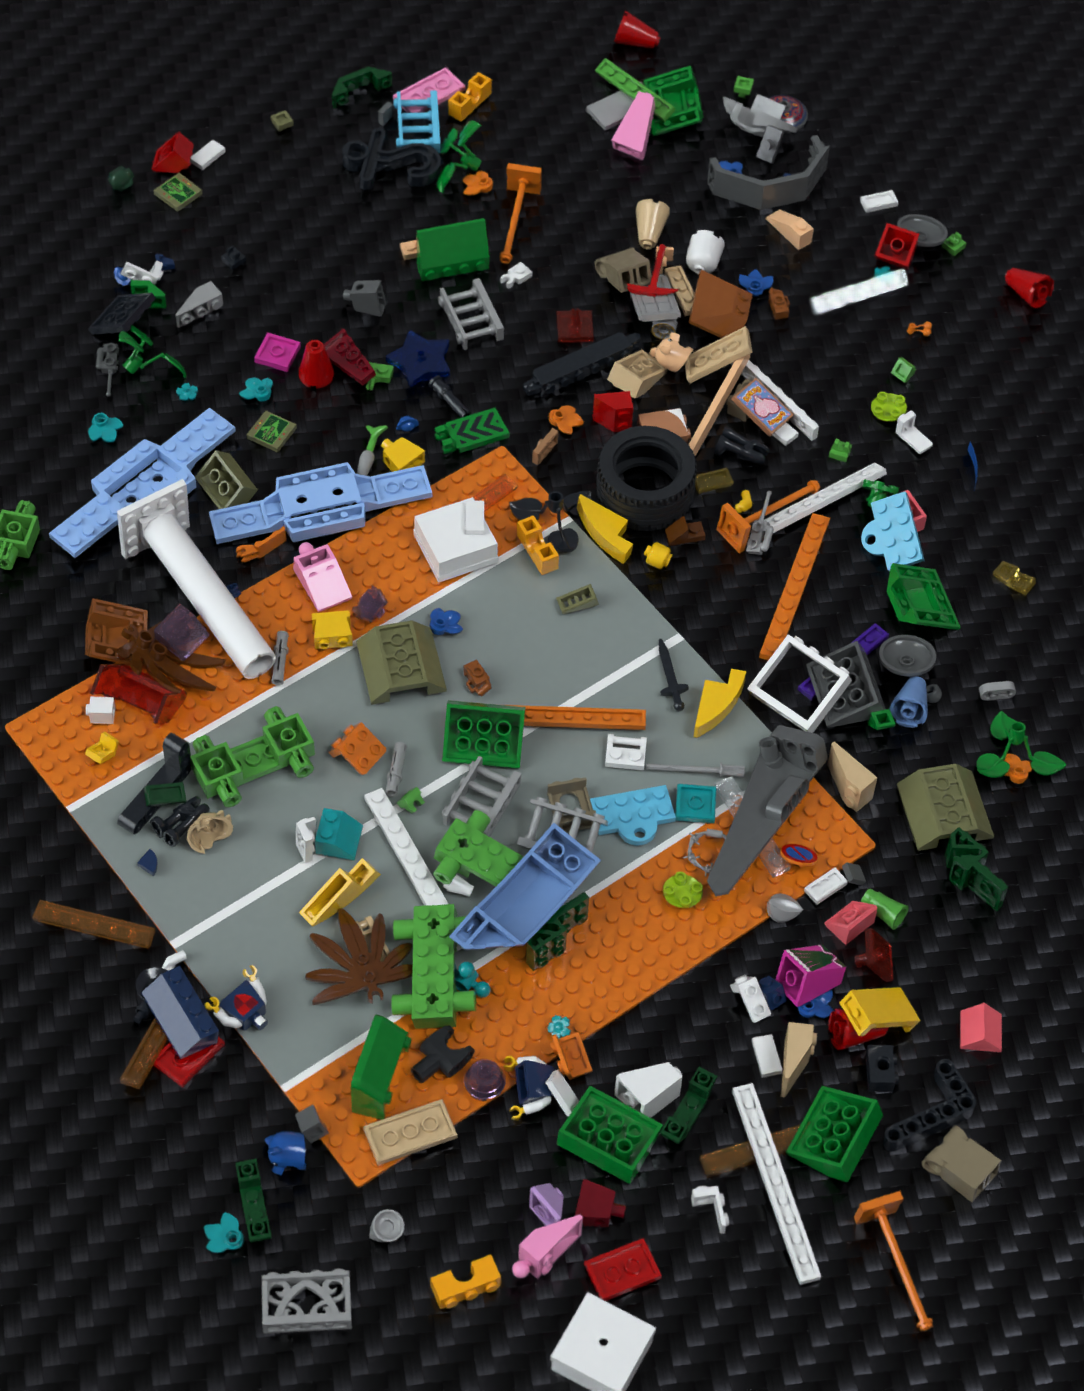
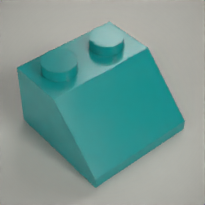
M324 808L315 839L316 854L355 860L363 825L344 811Z

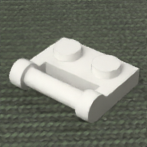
M608 734L605 767L644 770L647 737L639 739ZM613 744L640 746V749L613 747Z

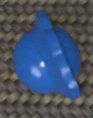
M115 267L114 277L117 282L123 286L129 285L132 279L121 275L123 268Z
M404 416L399 420L396 429L408 432L413 430L414 427L419 426V423L415 418Z

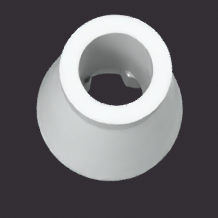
M456 874L449 885L444 884L443 888H446L448 892L470 897L474 886Z

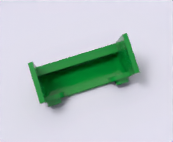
M376 1014L374 1016L351 1082L352 1112L383 1120L385 1119L386 1104L390 1105L393 1092H390V1084L401 1053H404V1051L408 1052L412 1038L409 1037L407 1031L381 1015Z

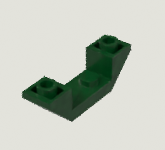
M366 67L340 77L332 93L333 107L336 108L349 103L348 92L370 83L373 84L377 91L392 86V73L386 70Z
M698 1067L689 1082L686 1095L673 1117L669 1116L660 1135L678 1144L687 1137L709 1098L717 1075Z
M257 1159L237 1162L235 1164L250 1242L270 1239L272 1237L266 1214Z

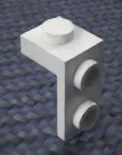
M156 261L149 272L127 262L121 271V275L132 280H149L155 285L157 280L160 281L163 275L161 270L163 263Z
M911 410L898 418L895 433L916 452L922 454L931 448L933 443L914 427L916 414Z
M743 975L736 978V982L730 985L733 993L741 994L752 1022H757L770 1016V1009L756 977Z
M699 1186L693 1189L691 1196L692 1205L698 1206L714 1203L720 1234L725 1233L726 1226H729V1219L727 1213L723 1212L722 1206L725 1205L723 1193L719 1194L718 1186Z

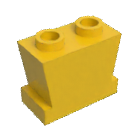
M350 610L312 613L315 649L353 646L350 630Z

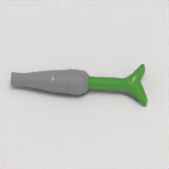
M386 425L375 428L366 426L371 436L367 449L360 456L357 474L368 475L374 462L375 455L373 451L377 438L388 429Z

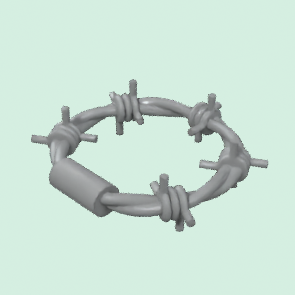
M708 828L707 831L695 833L694 835L689 833L691 837L688 855L683 857V859L688 858L691 864L704 870L705 876H707V873L710 874L713 863L710 866L708 864L706 867L701 866L696 860L700 856L695 857L691 848L694 843L700 845L697 841L704 835L721 839L722 837L726 839L727 835L722 834L723 831Z

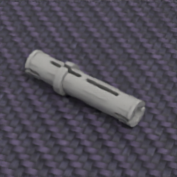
M286 631L277 632L276 645L273 650L276 660L273 665L271 680L274 685H282L284 683L285 661L289 651L287 647L289 633Z
M403 742L395 743L390 772L387 774L388 783L385 794L390 797L398 795L399 784L403 778L402 769L407 745Z

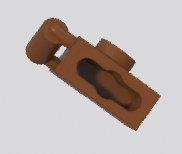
M771 288L769 290V304L774 319L788 318V307L790 306L788 297L784 296L782 290Z
M478 660L463 665L464 676H467L469 679L466 682V686L471 693L476 692L482 697L492 689L490 677Z

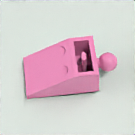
M302 543L299 546L300 555L294 557L293 570L317 611L321 612L352 599L339 564L328 544L314 549L310 543Z
M577 1215L535 1229L519 1244V1260L512 1267L513 1274L518 1278H524L530 1272L537 1279L542 1274L546 1275L551 1270L552 1264L581 1236L583 1217Z

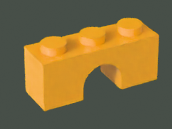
M479 72L468 81V89L465 94L457 91L448 100V115L462 122L491 94L492 79Z
M533 515L518 521L517 536L541 575L557 570L559 567V554L551 542L545 544L542 528L535 516Z
M492 1255L471 1262L473 1277L467 1282L456 1280L451 1270L431 1277V1289L440 1309L445 1307L452 1308L460 1301L475 1299L478 1294L493 1292L501 1286V1276Z

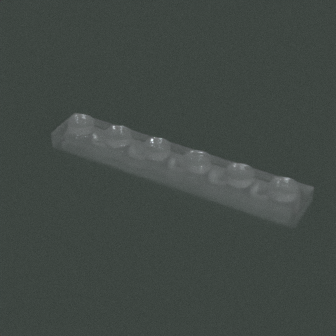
M903 268L812 297L809 301L815 316L908 286L909 283Z
M731 776L715 783V787H717L716 791L735 818L744 794ZM772 838L758 856L774 878L790 871L791 866L780 855V849Z

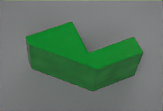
M131 280L132 294L153 293L156 299L151 303L150 308H166L165 293L149 280Z
M890 709L871 712L870 720H866L868 725L876 730L896 725Z

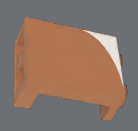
M681 408L638 414V426H656L667 429L679 435L687 444L688 440L691 439L690 429L686 428V416L682 415Z

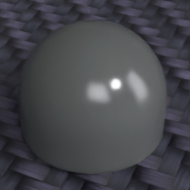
M931 684L926 687L927 692L933 691L927 694V702H938L942 696L939 686Z

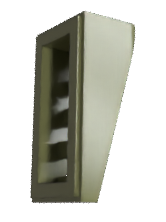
M591 584L556 598L562 614L599 605ZM572 599H575V604H572ZM564 601L568 602V607H565Z

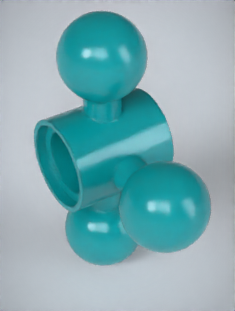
M471 962L461 963L458 970L455 965L454 982L457 990L468 991L472 987L480 998H485L490 994L491 988L487 982H476L479 975Z

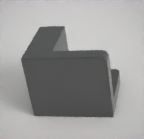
M314 1105L295 1114L301 1132L310 1143L329 1134L326 1125L319 1118Z

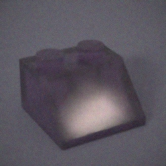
M181 604L154 629L156 640L164 644L167 649L183 662L210 636L195 615Z

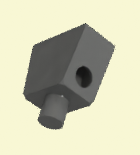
M380 280L356 281L352 290L345 289L343 293V299L352 301L354 310L358 312L382 316L387 304Z

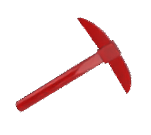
M664 244L659 246L650 285L646 287L627 283L629 292L656 297V295H668L679 291V289L657 288L666 249Z

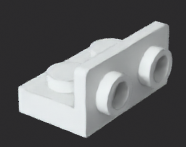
M315 817L304 818L296 823V846L305 863L313 860V852H315L313 845L316 839Z

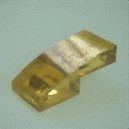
M1002 561L993 572V575L1002 583L1024 595H1027L1036 584L1035 578L1020 573L1018 566Z

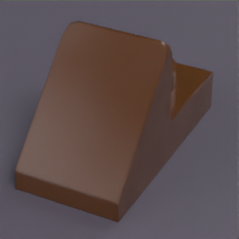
M682 516L665 529L669 546L705 540L706 536L701 521L686 523L685 516Z

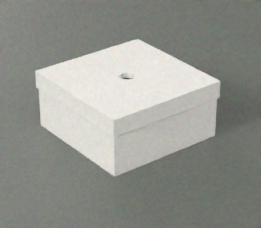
M473 497L414 516L415 529H413V535L438 583L496 564L499 561L497 555L498 543L485 519L484 534H465V502L475 501Z
M587 1292L551 1355V1370L591 1391H626L652 1344L656 1328Z

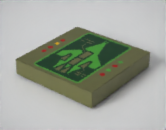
M178 173L156 188L154 195L178 212L201 196L202 190Z
M265 411L247 433V439L278 453L297 429V425Z

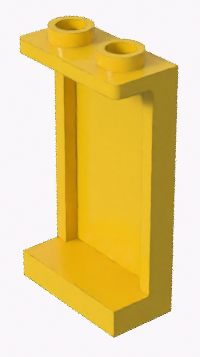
M901 987L851 990L839 1002L859 1036H865L872 1028L902 1026L905 1032H910L921 1021Z

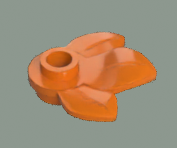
M478 171L476 175H467L462 179L463 183L467 185L463 192L464 195H475L480 191L486 193L493 188V180L484 171Z
M561 406L559 410L554 409L549 413V422L554 426H558L559 430L571 435L573 432L572 427L584 424L583 419L575 413L576 409L572 406Z
M1008 753L1004 761L1010 765V769L1005 776H1009L1010 780L1017 784L1025 782L1028 778V773L1032 771L1031 763L1027 760L1021 761L1014 754Z

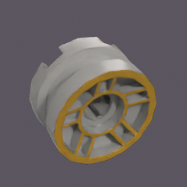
M677 319L653 321L652 334L662 340L669 338L671 332L676 333Z

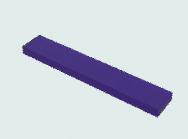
M875 623L853 642L858 641L868 655L888 639L889 634ZM810 677L798 686V691L810 701L817 697Z

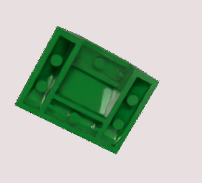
M691 65L644 80V85L676 109L665 122L653 114L651 123L653 136L702 121L703 112L699 89Z
M896 563L891 565L887 594L899 621L955 630L961 628L936 569Z

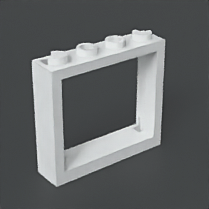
M788 634L747 690L756 699L803 731L813 733L852 680L848 675L850 672L842 666L838 668L833 665L834 661L829 657L825 656L823 658L818 655L819 651L814 647L810 646L808 648L803 645L804 641L799 637L795 636L793 638ZM791 646L840 677L808 721L760 689Z

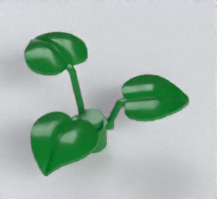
M470 120L460 133L458 146H463L468 153H464L453 145V142L458 137V131L455 128L449 132L448 137L443 141L440 153L445 154L452 147L463 155L461 158L463 164L452 162L443 168L437 179V187L440 192L444 193V188L452 177L455 166L464 169L468 167L473 171L479 168L481 159L476 157L464 143L482 126L481 124Z
M131 325L130 330L141 338L140 345L125 331L122 330L120 332L119 341L126 342L135 347L131 356L123 364L124 368L130 373L134 374L139 367L143 369L153 361L164 358L176 366L186 379L187 375L183 366L167 353H161L142 363L144 359L138 354L139 351L144 352L142 347L145 342L150 346L153 345V342L138 328Z
M1000 711L992 721L990 732L999 740L1008 738V743L1001 758L991 753L981 755L977 760V771L987 777L996 778L1004 776L1010 769V765L1003 760L1006 758L1011 743L1019 745L1023 741L1028 757L1032 761L1031 768L1038 774L1052 775L1065 768L1066 763L1053 754L1043 751L1035 752L1033 757L1028 743V736L1025 735L1026 726Z

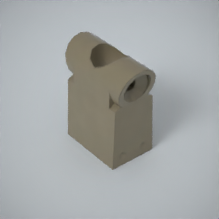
M634 247L596 259L595 261L597 273L602 278H607L621 293L628 291L627 283L643 286L651 282L650 262L635 251Z
M955 1125L943 1138V1144L934 1148L921 1163L927 1171L941 1176L945 1182L969 1201L973 1202L998 1174L1001 1160L971 1138L968 1139L965 1132Z

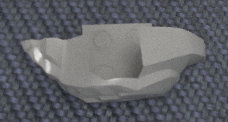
M757 94L751 109L742 106L743 104L723 96L726 112L730 114L734 124L746 132L764 137L767 125H772L784 130V132L796 133L798 130L796 127L780 120L785 106Z

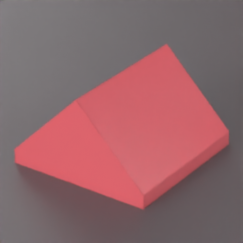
M851 901L824 924L846 945L875 922L878 908L874 904Z
M986 1003L961 1010L960 1049L1001 1052L1002 1014Z

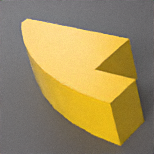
M580 494L577 510L587 532L606 553L624 564L631 555L633 543L622 538L626 531L628 520Z
M731 669L728 684L705 680L695 723L694 737L698 738L712 730L731 712L742 693L746 671Z
M363 858L349 873L339 868L299 913L311 926H315L336 914L339 908H344L350 904L381 874Z

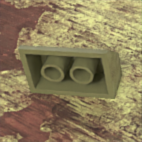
M215 450L195 476L196 480L219 509L246 504L258 490L230 453Z

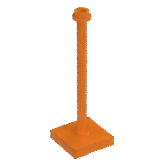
M511 163L507 165V190L518 192L504 252H501L499 256L502 263L508 264L512 260L510 252L524 192L541 193L542 168Z
M810 480L806 487L767 506L765 516L810 492L812 494L817 493L820 489L819 483L816 480ZM729 503L722 505L716 530L738 553L745 551L751 529L750 523L761 517L763 509L743 518Z
M898 1191L860 1203L854 1215L856 1224L874 1219L879 1220L919 1319L917 1327L921 1331L932 1328L933 1320L926 1316L886 1217L889 1214L896 1213L903 1200L901 1192Z

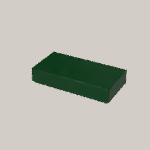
M183 782L147 785L144 787L147 807L180 804L187 801Z

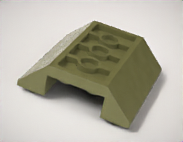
M413 620L381 625L372 628L356 641L371 705L390 702L391 692L426 687L428 695L447 692L431 628Z
M958 764L920 769L897 783L918 851L937 848L939 839L950 838L951 833L958 827L972 834L975 841L994 838L971 770Z

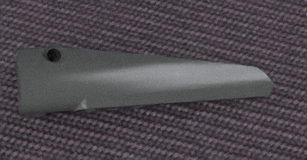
M779 725L769 737L760 740L761 752L723 846L707 879L715 896L729 894L807 794L810 781L828 758L825 742L821 736Z

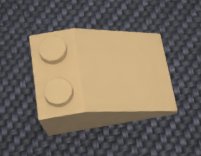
M640 350L616 361L607 380L623 391H630L632 398H637L645 394L668 370L662 367L654 357Z
M833 742L827 765L842 800L849 808L857 812L873 799L877 777L836 742Z
M788 1023L784 1044L781 1097L787 1095L807 1065L809 1056L814 1055L817 1033H813L814 1025Z

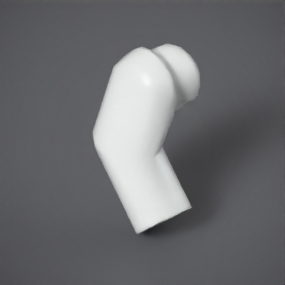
M182 950L168 956L162 968L168 971L174 969L177 963L187 959L185 952Z

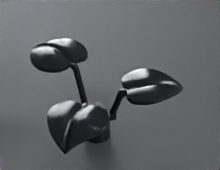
M591 490L576 492L564 498L561 492L553 491L549 494L548 501H545L543 508L541 502L535 498H523L518 501L509 502V506L513 515L519 520L534 515L538 521L539 514H543L547 507L551 512L557 513L559 531H553L549 534L548 543L551 542L556 551L568 553L577 548L579 538L576 531L572 528L562 530L560 511L564 509L566 513L570 512L573 516H579L577 510L578 498L581 494L591 500Z

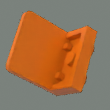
M360 722L354 726L352 724L343 731L345 735L342 738H337L331 744L333 748L328 753L333 758L342 755L360 775H365L385 754L386 747Z
M579 1032L562 1038H558L556 1034L552 1035L553 1041L550 1044L556 1057L559 1056L560 1058L557 1064L563 1076L566 1075L571 1080L593 1072Z

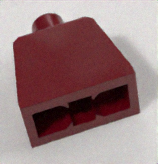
M583 1179L575 1216L581 1215L583 1217L582 1226L608 1227L611 1216L624 1218L626 1205L614 1203L616 1194L614 1190Z

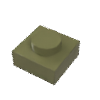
M286 110L271 116V121L278 131L293 126V120Z

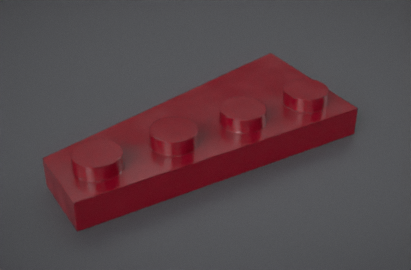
M344 328L323 344L331 363L362 386L376 376L374 369L362 355L359 348L356 347Z

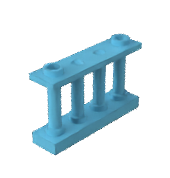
M437 90L430 91L429 98L419 100H401L400 92H397V98L394 99V109L398 110L399 128L396 148L412 143H422L433 147L440 154ZM427 106V108H431V111L401 113V107ZM428 119V121L432 122L429 126H402V120ZM429 132V134H432V137L429 139L403 140V133Z

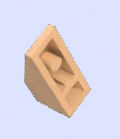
M778 210L766 217V220L798 250L812 243L813 228L803 218L782 210Z

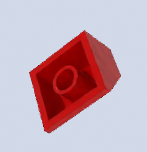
M178 132L156 150L152 170L154 172L179 173L182 169H187L191 164L190 159L193 155L194 144Z
M887 223L875 254L876 259L908 270L920 234Z
M630 391L594 394L593 420L612 432H620L632 427L633 404Z

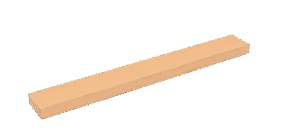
M750 354L733 363L688 444L695 456L749 361Z

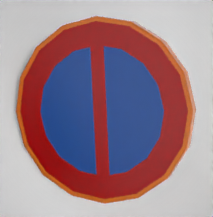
M788 843L780 847V855L790 862V865L796 864L802 868L803 866L815 865L819 860L818 854L804 845Z

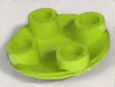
M879 392L872 401V413L880 420L896 421L907 411L905 397Z
M677 872L664 883L663 895L671 905L679 908H689L695 906L701 900L703 885L695 878L686 875V873Z

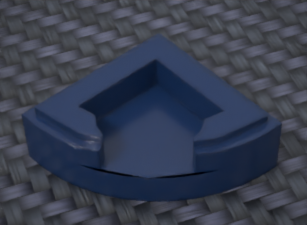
M155 254L156 261L163 263L162 271L175 269V263L172 259L164 257L162 254Z
M149 849L137 862V865L152 876L157 871L158 862L155 853Z

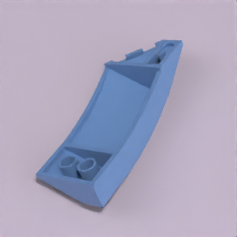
M553 823L521 861L473 908L449 937L464 950L525 945L560 909L601 860Z

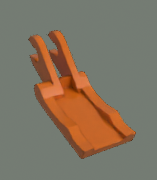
M283 526L279 530H275L268 538L257 541L254 545L238 546L236 548V557H244L241 562H247L265 556L287 541L285 527Z

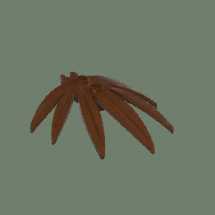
M187 608L159 622L147 631L142 630L138 632L136 626L130 624L128 630L124 628L121 634L124 638L130 639L131 642L121 646L115 653V657L120 660H126L131 656L130 666L137 675H140L142 671V660L149 674L160 685L179 694L181 690L172 684L164 674L179 683L196 689L215 691L216 687L177 663L203 668L222 666L225 663V659L166 647L190 642L204 634L206 627L167 634L183 620L188 612Z
M339 908L338 915L341 933L352 959L337 943L325 936L311 933L310 939L326 956L349 972L328 968L307 973L305 978L309 981L341 983L330 986L320 992L312 1000V1003L317 1005L361 990L368 992L370 1004L373 1003V995H378L382 1001L383 991L378 988V985L412 977L413 964L397 965L408 956L413 949V944L405 943L399 945L381 962L386 934L383 915L379 913L374 921L371 933V953H369L360 927L347 911Z

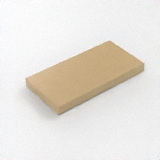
M743 327L691 353L685 362L688 382L692 383L752 353L747 327Z
M443 1099L363 1126L377 1165L457 1138L456 1130Z

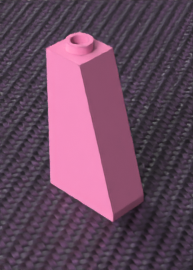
M638 92L612 138L614 149L641 160L645 156L655 109L654 97L651 94Z

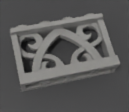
M335 1269L332 1272L313 1270L310 1273L292 1271L289 1274L271 1272L267 1275H262L263 1332L279 1333L352 1329L349 1271L343 1269ZM341 1284L343 1287L342 1293L332 1298L331 1295L335 1294L337 1287L330 1289L329 1285ZM273 1287L284 1288L282 1292L276 1291L277 1296L282 1298L281 1301L271 1297L270 1290ZM306 1288L323 1300L313 1306L310 1314H304L297 1304L291 1302L294 1297ZM345 1298V1312H339L335 1303ZM268 1302L278 1306L275 1316H269ZM288 1307L296 1310V1315H288V1313L291 1312V1309L286 1308ZM323 1307L322 1310H325L326 1313L318 1314L317 1310Z

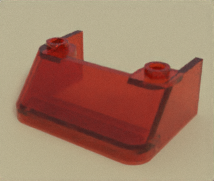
M126 664L100 665L90 692L92 695L102 694L104 697H114V701L122 700L151 713V717L154 718L153 723L161 725L170 722L187 696V692L180 689L181 693L179 694L163 687L151 675L141 671L140 675H137L133 672L131 666Z

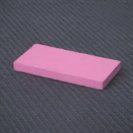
M445 67L400 91L401 100L427 99L430 97V91L437 90L439 105L450 99L457 91H465L466 86ZM397 93L393 95V100L397 98ZM427 106L402 107L407 113H423L431 109L427 108Z

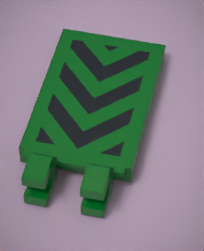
M496 408L449 421L445 425L435 427V438L437 441L442 440L444 454L454 452L457 449L462 453L507 439L510 436Z

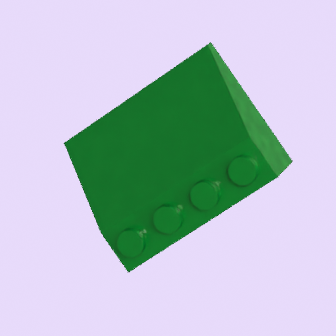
M485 218L417 230V268L422 281L489 269Z
M448 700L442 761L471 764L472 761L477 760L478 756L483 757L482 765L520 768L526 707Z
M589 1086L559 1130L557 1145L631 1184L663 1128V1124Z
M822 1086L790 1143L786 1154L828 1177L848 1182L883 1117L878 1101Z

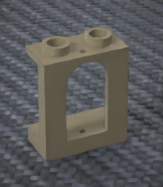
M586 777L573 778L563 782L556 781L548 784L547 796L550 804L560 803V798L565 794H573L578 798L580 807L586 811V815L593 816V813H596L592 809L586 788ZM562 814L559 827L565 832H569L574 816H563ZM581 819L578 830L591 828L593 822Z

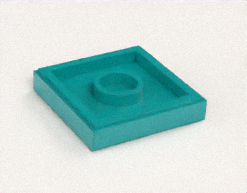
M677 784L676 821L715 823L717 787Z

